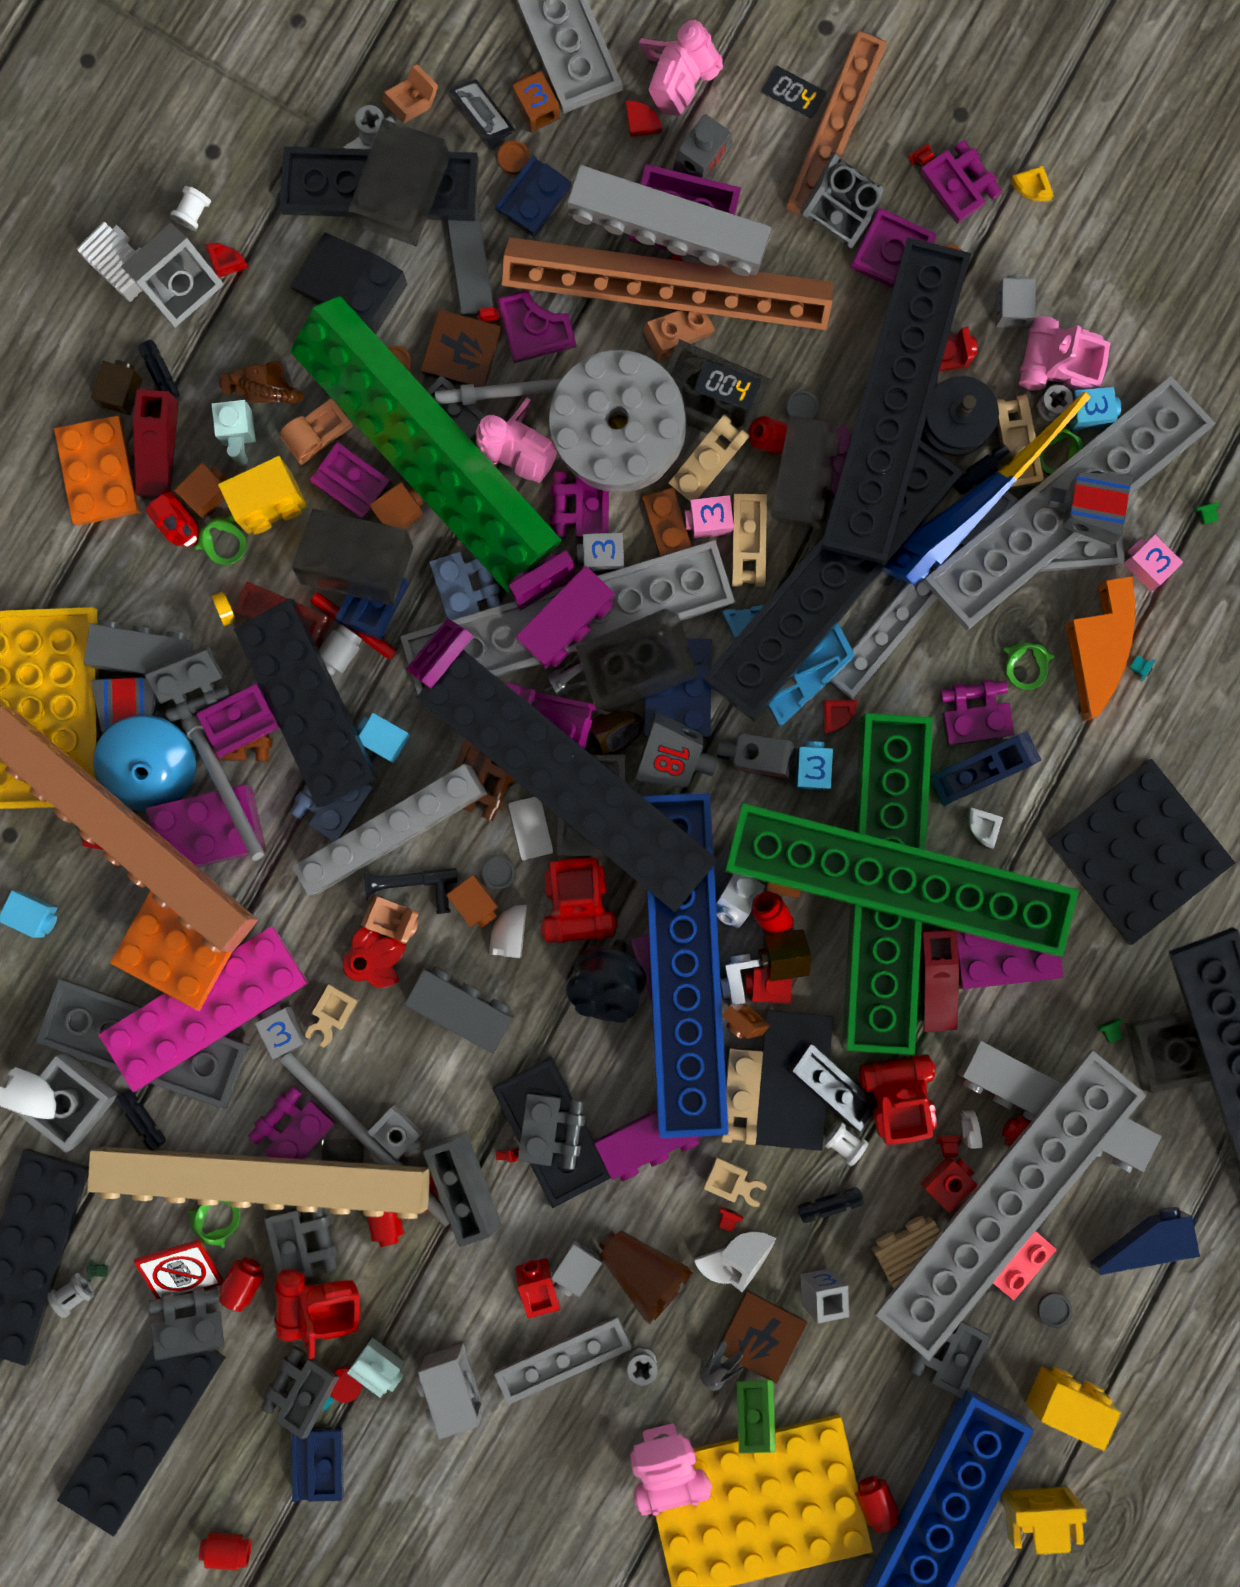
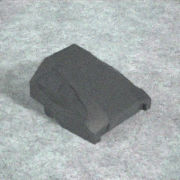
M831 151L829 154L830 159L811 193L803 203L800 213L850 248H853L870 222L875 206L878 204L885 188L867 178Z

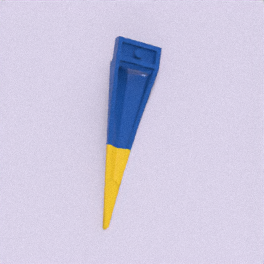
M1086 391L1083 392L1041 434L1013 457L1010 462L955 504L919 527L883 569V572L915 585L928 575L930 567L936 570L1091 398Z

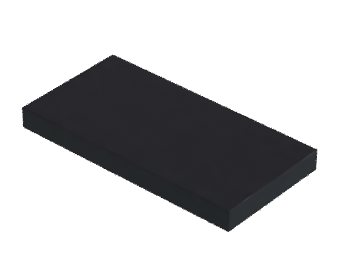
M766 1010L765 1021L771 1026L764 1033L755 1145L822 1151L826 1105L786 1069L805 1042L814 1045L830 1060L833 1016Z
M552 1057L492 1087L519 1143L521 1142L528 1093L561 1097L559 1111L569 1112L570 1102L573 1099ZM557 1123L555 1141L565 1142L567 1124ZM586 1123L580 1128L578 1144L581 1145L580 1156H576L575 1169L561 1167L563 1154L553 1153L551 1166L530 1163L552 1208L611 1178Z

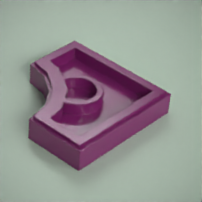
M528 290L497 298L514 363L577 347L568 313L555 314L543 310L533 301Z

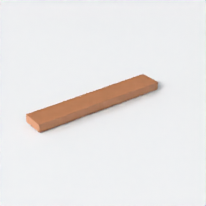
M857 30L787 203V210L802 215L800 211L803 203L830 159V152L832 151L840 156V158L842 157L888 41Z

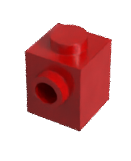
M946 1157L920 1183L948 1213L978 1186L971 1178L975 1172L961 1158L955 1162L950 1157Z

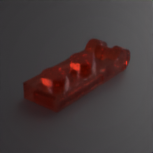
M246 581L233 611L252 619L288 598ZM296 602L303 619L307 618L313 621L309 631L319 649L323 641L321 635L325 627L329 628L332 618Z

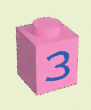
M730 495L690 500V510H684L686 530H692L693 539L732 535L734 524Z
M1154 535L1146 541L1141 537L1127 550L1131 556L1125 561L1124 565L1152 591L1159 587L1184 562Z

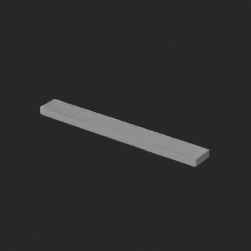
M1006 491L944 562L1019 500ZM930 567L928 575L935 571V569ZM924 579L918 581L915 585L905 584L853 646L854 658L829 681L831 685L848 699L852 700L937 599L932 591L923 583Z

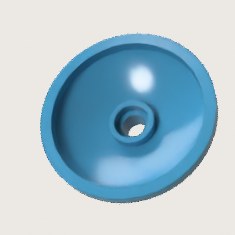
M135 715L117 721L102 734L95 748L93 767L97 781L132 810L146 811L148 807L178 801L188 792L196 772V757L191 742L177 726L156 716ZM144 767L148 774L140 775L137 773L136 768Z

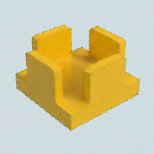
M1069 1487L1003 1490L1001 1497L1002 1505L1006 1511L1007 1536L1014 1549L1022 1548L1021 1530L1024 1533H1033L1034 1549L1037 1554L1069 1553L1071 1551L1070 1537L1076 1545L1084 1544L1082 1523H1086V1509Z

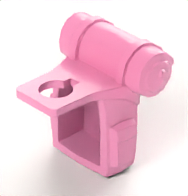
M689 20L681 26L677 35L678 41L663 42L643 38L639 41V45L647 59L658 62L648 90L663 114L681 116L685 107H688L695 95L694 85L699 77L703 80H712L723 69V58L715 49L711 35L702 26L701 22L697 20ZM651 48L662 51V54L654 52Z
M1047 316L1035 317L1028 331V342L1023 364L1019 371L1020 379L1018 384L1032 391L1044 389L1047 381L1061 383L1073 391L1100 388L1107 367L1110 342L1105 341L1103 336L1082 329L1079 325L1065 330L1059 328V321H1056L1054 318Z
M526 398L507 422L495 415H487L482 418L476 430L475 445L495 467L501 463L515 470L516 475L540 483L550 471L556 459L557 449L553 441L523 424L527 417L531 400Z
M675 1424L643 1431L644 1443L634 1445V1451L631 1453V1465L634 1475L641 1478L642 1482L636 1485L634 1490V1504L638 1511L641 1512V1515L653 1514L656 1516L660 1515L659 1512L689 1504L696 1506L701 1501L709 1500L712 1488L711 1481L703 1469L694 1468L693 1464L696 1462L694 1450L689 1439L683 1438L681 1434L677 1433ZM660 1435H666V1436H668V1437H664V1438L655 1439L656 1437H658V1436H660Z

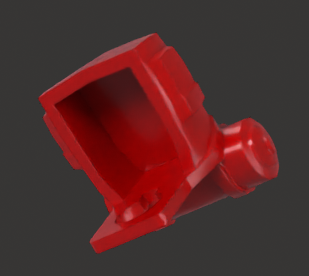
M573 858L550 862L549 870L545 871L546 897L552 900L551 915L544 916L541 923V934L546 943L558 942L559 944L568 941L603 940V938L614 937L618 922L612 911L604 910L601 895L606 893L605 873L603 866L599 865L598 859Z
M915 1054L910 1055V1057L880 1062L871 1061L869 1064L860 1065L859 1083L865 1092H874L877 1102V1108L873 1110L876 1132L879 1137H882L886 1145L911 1143L933 1137V1130L937 1128L936 1108L934 1102L928 1099L927 1083L933 1081L935 1077V1063H933L929 1054L918 1056Z
M285 1269L277 1275L274 1326L276 1328V1336L279 1339L294 1341L301 1338L308 1358L313 1359L315 1357V1339L324 1338V1340L358 1332L360 1303L359 1293L353 1280L306 1285L305 1276L297 1270Z

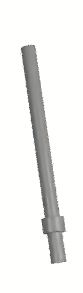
M563 378L474 387V384L461 385V389L435 391V399L438 404L462 402L463 405L476 404V400L553 393Z
M195 715L192 718L183 720L182 727L187 737L193 740L253 861L260 860L264 857L265 853L205 735L198 717Z

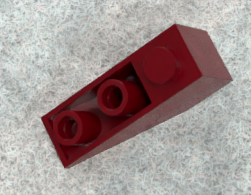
M136 389L133 418L136 496L158 498L160 495L171 491L179 402L169 391Z
M922 931L919 978L923 1032L957 1030L959 989L957 931Z

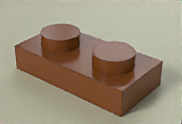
M674 488L642 496L659 557L691 548L692 546Z
M746 1003L730 1005L721 1015L728 1021L726 1027L739 1038L743 1036L745 1038L762 1036L771 1026Z

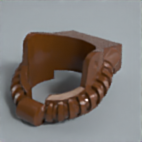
M272 361L261 365L256 364L222 374L219 380L221 393L230 395L232 392H236V395H245V402H285L296 404L303 400L302 392L285 380L283 366L279 361Z

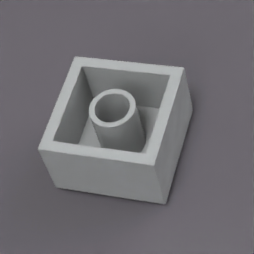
M172 223L167 225L121 266L158 311L174 327H177L224 285L188 238Z
M66 1053L55 1056L40 1075V1078L45 1080L54 1092L56 1101L54 1118H36L16 1113L66 1153L81 1144L120 1094L73 1056Z
M464 1343L425 1355L418 1371L419 1376L415 1377V1382L420 1397L426 1396L429 1409L426 1410V1418L431 1431L436 1429L440 1440L478 1427L484 1406Z

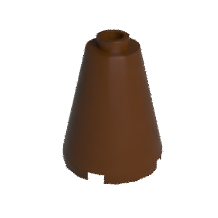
M622 1230L617 1234L611 1231L599 1245L603 1250L600 1258L649 1325L662 1314L679 1294L680 1285L682 1283L686 1285L694 1273L691 1268Z

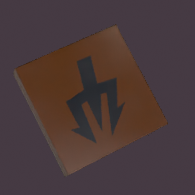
M439 309L421 367V373L435 378H439L442 375L449 382L460 385L474 384V387L486 386L502 332L501 326Z
M746 1289L720 1343L724 1340L727 1342L723 1356L729 1359L737 1351H742L743 1357L738 1364L777 1384L807 1325V1321Z

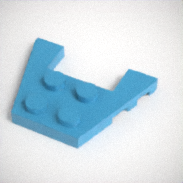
M763 605L752 606L751 609L743 610L728 609L722 612V616L734 640L763 608ZM839 623L792 677L795 685L780 691L768 705L778 727L783 726L854 658L855 654Z

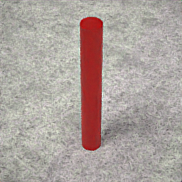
M317 592L310 602L336 621L335 617L340 608ZM342 624L388 660H391L396 654L397 649L382 638L378 640Z

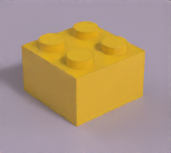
M280 456L218 484L234 520L248 534L252 532L254 534L263 533L272 527L271 523L282 518L283 520L293 519L302 513L301 509L307 507L291 471Z
M1041 1366L1025 1402L1041 1422L1105 1451L1121 1414L1112 1404L1113 1398L1103 1393L1104 1389L1085 1380L1082 1385L1072 1378L1073 1375L1062 1368L1054 1366L1053 1370Z

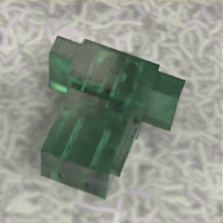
M90 1259L89 1265L86 1268L88 1281L91 1282L95 1277H107L109 1265L94 1263V1259Z

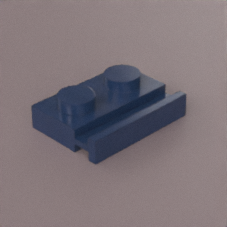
M533 155L495 205L496 211L504 214L511 222L535 237L572 187L571 181L548 164L539 161Z
M364 562L335 617L337 623L345 624L353 630L381 640L409 585L407 579L378 567L377 569Z
M312 1428L308 1437L300 1439L292 1433V1502H298V1500H308V1502L342 1501L344 1497L343 1428Z

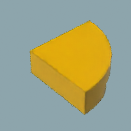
M1043 166L1013 175L1010 179L1016 191L1027 199L1049 201L1054 196Z

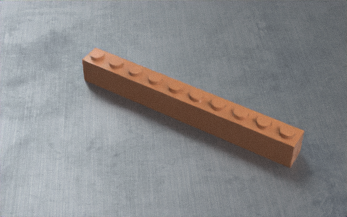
M509 237L503 259L502 286L821 330H827L832 305L833 282L765 272H758L757 276L751 274L749 276H741L732 272L729 267Z
M0 705V760L7 765L5 770L15 779L26 781L31 786L29 791L36 798L43 802L49 801L55 807L54 813L60 819L67 823L73 822L80 829L78 834L84 840L91 844L97 843L105 851L102 854L108 861L117 866L121 864L129 871L127 876L132 882L140 887L146 886L154 893L152 898L156 903L166 909L171 908L179 915L177 917L179 923L191 931L194 929L204 937L202 942L209 949L216 953L219 951L233 952L257 923L258 919L18 711Z

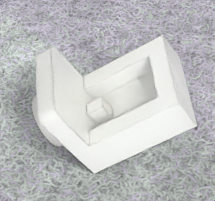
M733 874L716 903L717 917L723 923L739 929L752 911L753 899L763 891L765 885L755 879Z
M750 954L730 957L731 963L724 964L726 978L720 979L723 999L729 998L732 1005L746 1003L740 970L759 966V960L751 959Z

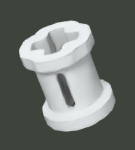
M184 186L182 190L184 196L178 208L172 210L170 217L183 227L196 231L199 226L197 220L204 207L210 205L211 200L197 189Z
M841 1121L830 1132L824 1146L828 1149L832 1147L847 1159L846 1163L853 1166L863 1155L869 1143L865 1139L859 1140L846 1130V1125Z

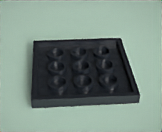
M1153 759L1147 760L1046 840L1129 945L1136 943L1235 864V861Z

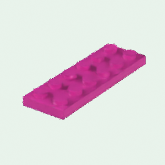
M271 926L232 952L200 1011L164 993L98 1035L131 1090L135 1092L307 985L308 981L274 926Z

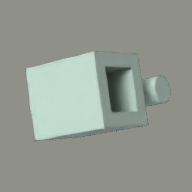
M245 400L212 403L216 438L223 446H228L227 453L238 466H245L248 463V457L245 455L244 444L256 442L252 409Z
M372 1337L352 1364L348 1374L381 1398L387 1390L393 1392L403 1378L404 1374L400 1370L404 1361Z

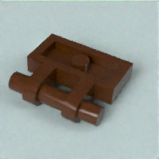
M465 739L452 771L464 764L471 765L483 786L488 774L497 777L491 794H486L477 800L486 804L481 817L493 821L497 811L502 810L505 802L502 800L509 782L513 783L514 779L499 766L494 765L491 759ZM477 801L463 809L472 813Z

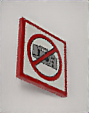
M200 1239L134 1259V1264L156 1299L162 1298V1294L173 1293V1296L193 1293V1289L204 1287L205 1290L222 1285L224 1282Z

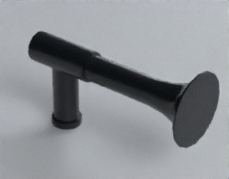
M364 867L366 900L368 902L369 897L373 893L383 889L435 885L436 914L451 913L449 898L447 897V884L457 883L456 868L379 876L369 873Z

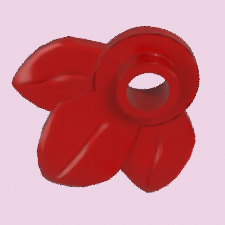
M362 927L353 936L352 950L343 959V972L349 979L356 982L366 980L376 988L390 987L399 982L398 974L393 969V966L402 958L406 944L394 938H381L380 933ZM354 960H364L366 967L363 970H357L353 965Z

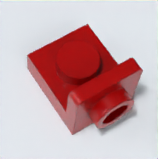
M963 327L958 333L949 335L939 373L967 368L973 361L974 356L977 355L975 336H970L969 327Z
M752 967V974H746L745 994H750V1001L791 1004L792 978L770 982L767 969Z
M547 1258L530 1260L515 1267L517 1286L527 1319L560 1310Z

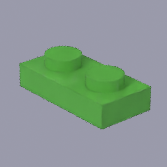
M738 1381L739 1453H776L773 1381Z

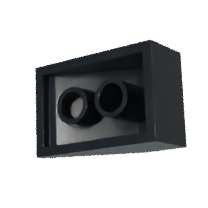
M324 232L290 287L318 305L341 296L376 335L408 284L404 272L372 252Z

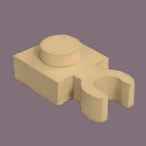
M328 984L312 1012L313 1015L320 1019L318 1023L311 1025L307 1029L305 1037L310 1039L316 1030H321L324 1033V1040L320 1046L324 1048L329 1045L333 1037L332 1027L334 1026L342 1030L359 1000L334 985Z
M716 1156L703 1189L734 1203L738 1194H740L749 1205L759 1207L760 1202L750 1196V1191L755 1187L766 1191L767 1186L758 1179L745 1180L748 1173L746 1169Z

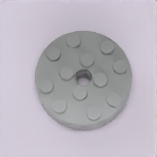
M610 350L583 359L572 367L560 381L550 406V431L560 457L573 474L589 486L599 490L616 493L630 492L651 485L660 479L673 462L677 460L683 447L686 433V417L681 393L673 378L660 364L636 352ZM618 415L628 420L627 424L621 429L610 428L611 421Z

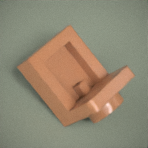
M416 64L411 67L407 80L384 92L382 102L405 124L431 108L438 85Z
M373 894L361 926L406 944L409 937H412L416 932L418 913L408 907Z

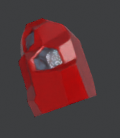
M172 491L160 495L145 509V512L156 527L172 544L179 547H192L197 543V524Z

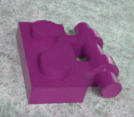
M965 140L958 143L954 148L960 156L958 159L955 160L949 150L923 166L920 171L921 176L956 224H959L984 206L986 201L980 194L981 192L985 191L991 200L996 199L1002 194V190L996 184L998 180L992 171L988 172L979 160L980 155L975 148L971 149ZM968 168L977 181L972 183L963 171L964 169Z
M554 472V483L550 486V496L553 497V514H550V526H553V531L560 539L566 538V526H576V539H583V534L609 533V492L591 487L577 476L576 484H567V473ZM567 497H576V513H566Z
M993 679L982 680L981 684L964 686L963 683L954 684L950 689L940 690L941 702L953 701L955 711L942 713L947 746L1015 735L1010 703L996 705V695L1008 693L1006 680L994 682ZM983 698V707L967 709L966 699Z
M294 1085L285 1094L281 1093L274 1101L276 1105L265 1117H259L254 1123L255 1128L248 1135V1138L256 1145L265 1136L273 1141L265 1150L269 1157L304 1159L336 1123L312 1100L301 1109L295 1102L303 1093ZM287 1113L293 1120L281 1132L275 1125Z

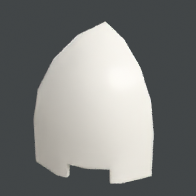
M517 905L505 910L494 922L490 937V955L522 957L527 905Z
M17 1067L12 1069L8 1073L10 1078L6 1088L0 1086V1106L36 1118L53 1119L56 1101L54 1092L48 1083L28 1071Z
M751 1231L743 1233L732 1240L721 1254V1266H727V1269L732 1274V1278L729 1281L739 1291L743 1292L756 1275L776 1240L775 1237L761 1232Z

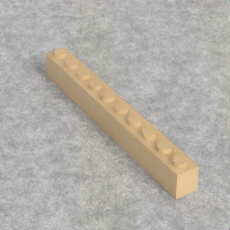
M103 1146L90 1150L87 1192H99V1197L104 1199L120 1198V1194L132 1195V1200L150 1201L153 1200V1196L165 1197V1202L184 1203L185 1199L188 1198L198 1199L197 1204L217 1205L218 1201H230L231 1207L246 1208L251 1207V1203H263V1208L268 1210L284 1209V1205L297 1206L296 1210L299 1212H316L317 1207L330 1208V1213L350 1214L352 1209L363 1210V1215L370 1217L384 1216V1212H397V1218L415 1219L418 1214L428 1209L429 1167L166 1150L150 1151L148 1149Z

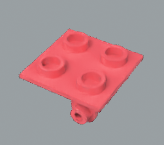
M1035 1231L993 1284L1014 1301L1057 1249Z

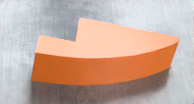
M1132 576L1107 580L1098 586L1103 615L1074 619L1065 625L1083 721L1100 715L1115 692L1125 670L1132 646L1135 626V593Z

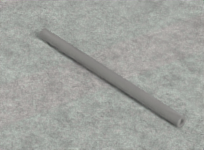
M290 1052L280 1060L382 1164L403 1166L374 1137L367 1133L368 1130ZM429 1192L428 1210L447 1227L450 1222L444 1206Z

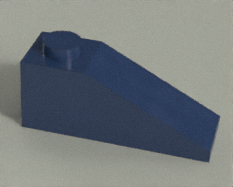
M1025 731L933 774L930 778L945 806L1040 762L1041 758L1028 731Z
M1178 1207L1160 1209L1159 1215L1149 1216L1090 1262L1091 1269L1099 1275L1200 1257L1193 1218L1186 1212L1180 1211Z

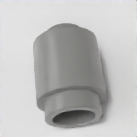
M340 625L336 631L333 629L319 648V653L331 675H334L336 671L343 674L360 650L358 645L362 639L343 625Z

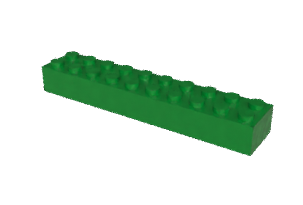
M341 296L312 308L290 353L506 592H511L509 585L513 583V579L523 571L529 570L531 572L541 566V562L561 542L560 537Z
M865 713L860 717L854 832L926 850L933 717ZM850 904L842 1038L843 1049L847 1051L915 1055L922 922Z
M744 803L739 807L723 870L724 872L1058 957H1063L1079 892V889Z

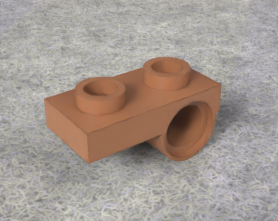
M683 310L651 320L645 324L642 330L657 361L672 357L683 347L711 337L716 331L707 314Z
M330 398L305 418L300 416L287 423L280 431V438L297 461L303 465L351 429L353 425L337 403Z

